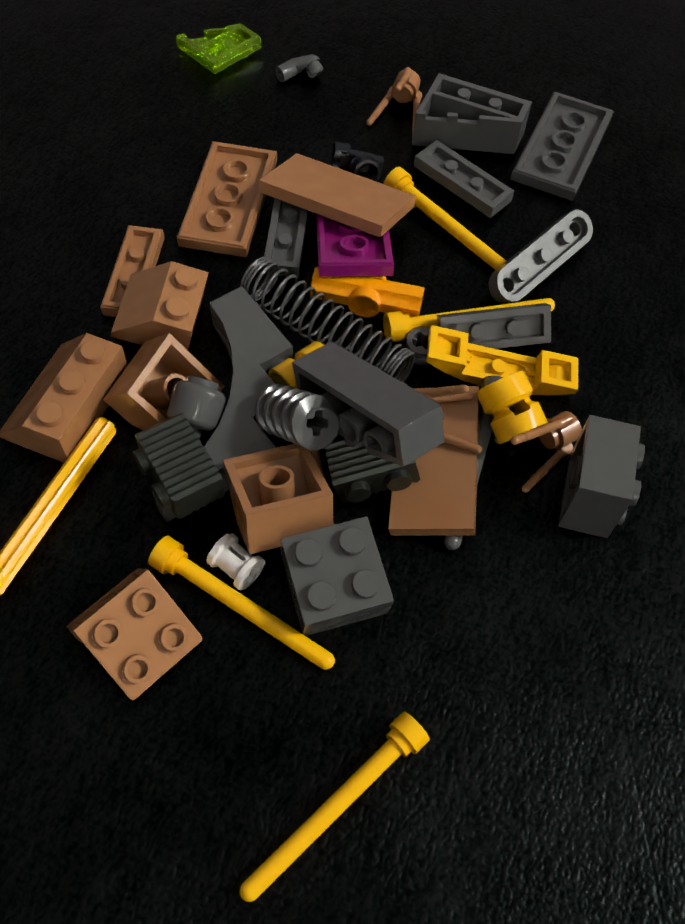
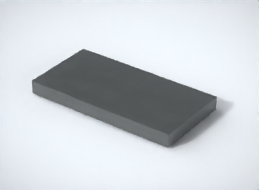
M554 92L515 165L510 180L573 201L614 111Z

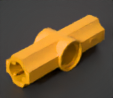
M318 266L314 269L311 287L316 289V294L324 293L325 301L333 299L335 303L348 305V308L354 314L368 318L376 316L379 312L388 313L401 311L402 314H409L410 317L419 316L425 287L387 280L386 276H319ZM310 290V298H312L313 291Z

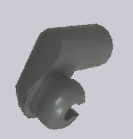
M310 54L292 58L275 68V74L280 82H284L305 70L310 78H314L322 73L323 66L320 64L318 56Z

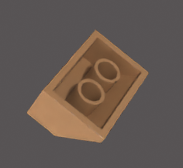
M88 333L61 344L1 428L0 438L64 463L95 419L102 417L109 407L103 399L128 366L122 346Z

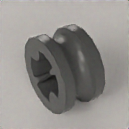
M414 328L407 335L405 348L415 353L414 364H429L426 362L427 349L424 347L428 346L430 328Z

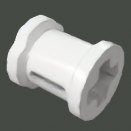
M233 533L226 534L215 543L206 561L211 567H219L234 580V587L242 591L249 587L260 575L265 566V560L259 555L255 557L251 554L249 555V552L238 544L239 540Z

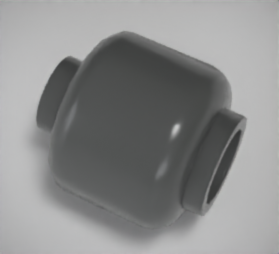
M188 375L186 381H179L174 385L166 415L169 419L183 412L200 439L202 431L214 432L218 427L226 398L221 391H218V383Z

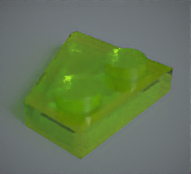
M241 23L224 28L203 30L204 37L187 39L185 33L176 36L177 47L213 74L223 71L228 66L262 48L261 37Z

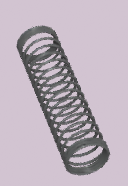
M260 257L249 265L240 282V287L242 286L247 293L256 273L264 265L269 264L260 272L250 295L255 302L261 299V304L257 303V305L266 314H271L275 320H280L284 326H290L293 332H299V335L302 338H308L310 343L314 342L311 337L318 333L317 341L322 343L328 339L327 344L331 342L334 332L342 320L350 315L348 326L334 343L341 347L349 330L360 321L357 333L344 349L352 352L358 338L369 327L370 330L366 340L354 355L362 359L369 343L379 334L375 347L364 361H369L372 365L379 350L389 340L385 353L375 366L393 376L394 372L403 362L394 378L405 382L415 363L416 356L414 352L408 348H402L401 343L391 348L393 342L391 337L385 338L382 341L383 333L381 330L372 334V324L363 327L362 318H357L353 321L354 315L352 311L344 314V307L342 305L334 308L335 302L333 299L325 301L324 293L316 294L314 287L307 288L306 282L298 281L296 275L288 276L287 269L279 270V265L270 258ZM268 270L263 283L256 290L258 282L260 281L263 274ZM285 272L286 277L278 285L272 299L264 304L265 295L275 285L279 273ZM290 278H294L295 283L285 295L282 304L273 310L274 301L283 292L287 281ZM303 284L304 289L297 297L292 309L283 315L284 306L292 298L296 287ZM312 290L313 296L306 304L302 314L292 321L294 311L301 304L305 294ZM321 296V305L310 322L301 328L304 316L310 310L314 300ZM331 302L329 314L321 326L311 333L314 321L321 313L323 307ZM270 305V310H267L265 307ZM340 308L341 314L331 331L321 339L325 325L332 314ZM280 310L279 316H276L274 313ZM289 316V323H286L283 319ZM299 321L298 329H295L292 325ZM308 328V335H304L302 330ZM399 347V350L390 358V360L386 364L391 354Z

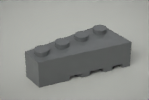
M330 342L292 362L297 389L324 396L331 403L332 409L337 413L340 421L337 436L344 437L346 445L353 448L365 445L369 454L404 467L445 442L443 430L444 415L440 404L339 345Z

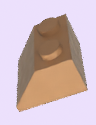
M171 261L132 273L111 331V337L143 345L145 341L170 333L188 350L209 272Z
M168 333L144 342L103 400L132 426L146 430L168 419L166 414L173 387L179 381H186L188 375L218 383V391H222L224 385Z
M290 444L223 460L224 472L237 524L249 555L280 547L281 538L333 525V493L309 449L296 444Z

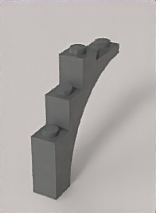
M242 286L210 302L213 327L224 343L233 367L228 403L218 427L204 446L222 476L225 493L229 488L224 472L223 460L276 448L265 434V431L260 428L256 420L255 406L262 390L270 384H275L268 375L269 370L287 358L293 359V346ZM152 491L157 509L166 523L176 518L177 516L171 506L163 509L154 491Z

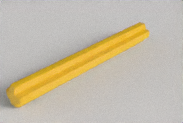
M103 417L95 419L1 549L0 595L4 593L116 434L115 425L110 420H106Z

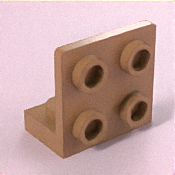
M141 568L134 570L66 626L73 636L87 647L131 700L138 698L202 641L201 634L148 569Z

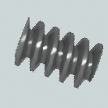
M276 383L270 384L263 389L256 401V420L260 428L270 435L315 451L331 444L338 434L340 427L338 415L324 396Z

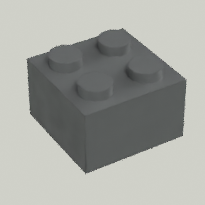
M589 415L568 458L558 527L608 538L617 524L622 525L624 523L629 505L635 506L641 492V481L635 480L636 469L641 467L645 454V445L639 443L641 426Z
M367 516L281 538L280 555L303 635H312L389 612L394 603V598Z

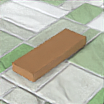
M128 225L100 307L104 316H117L132 273L156 266L165 239L163 229Z

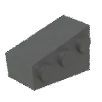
M439 73L415 113L412 145L428 147L438 140L450 149L514 154L524 135L532 102Z

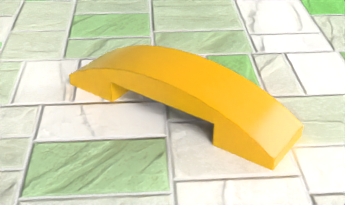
M431 325L429 329L426 362L457 379L481 386L482 380L486 376L506 377L524 370L533 389L531 395L575 394L578 391L577 357L542 350L537 358L468 343L469 333Z

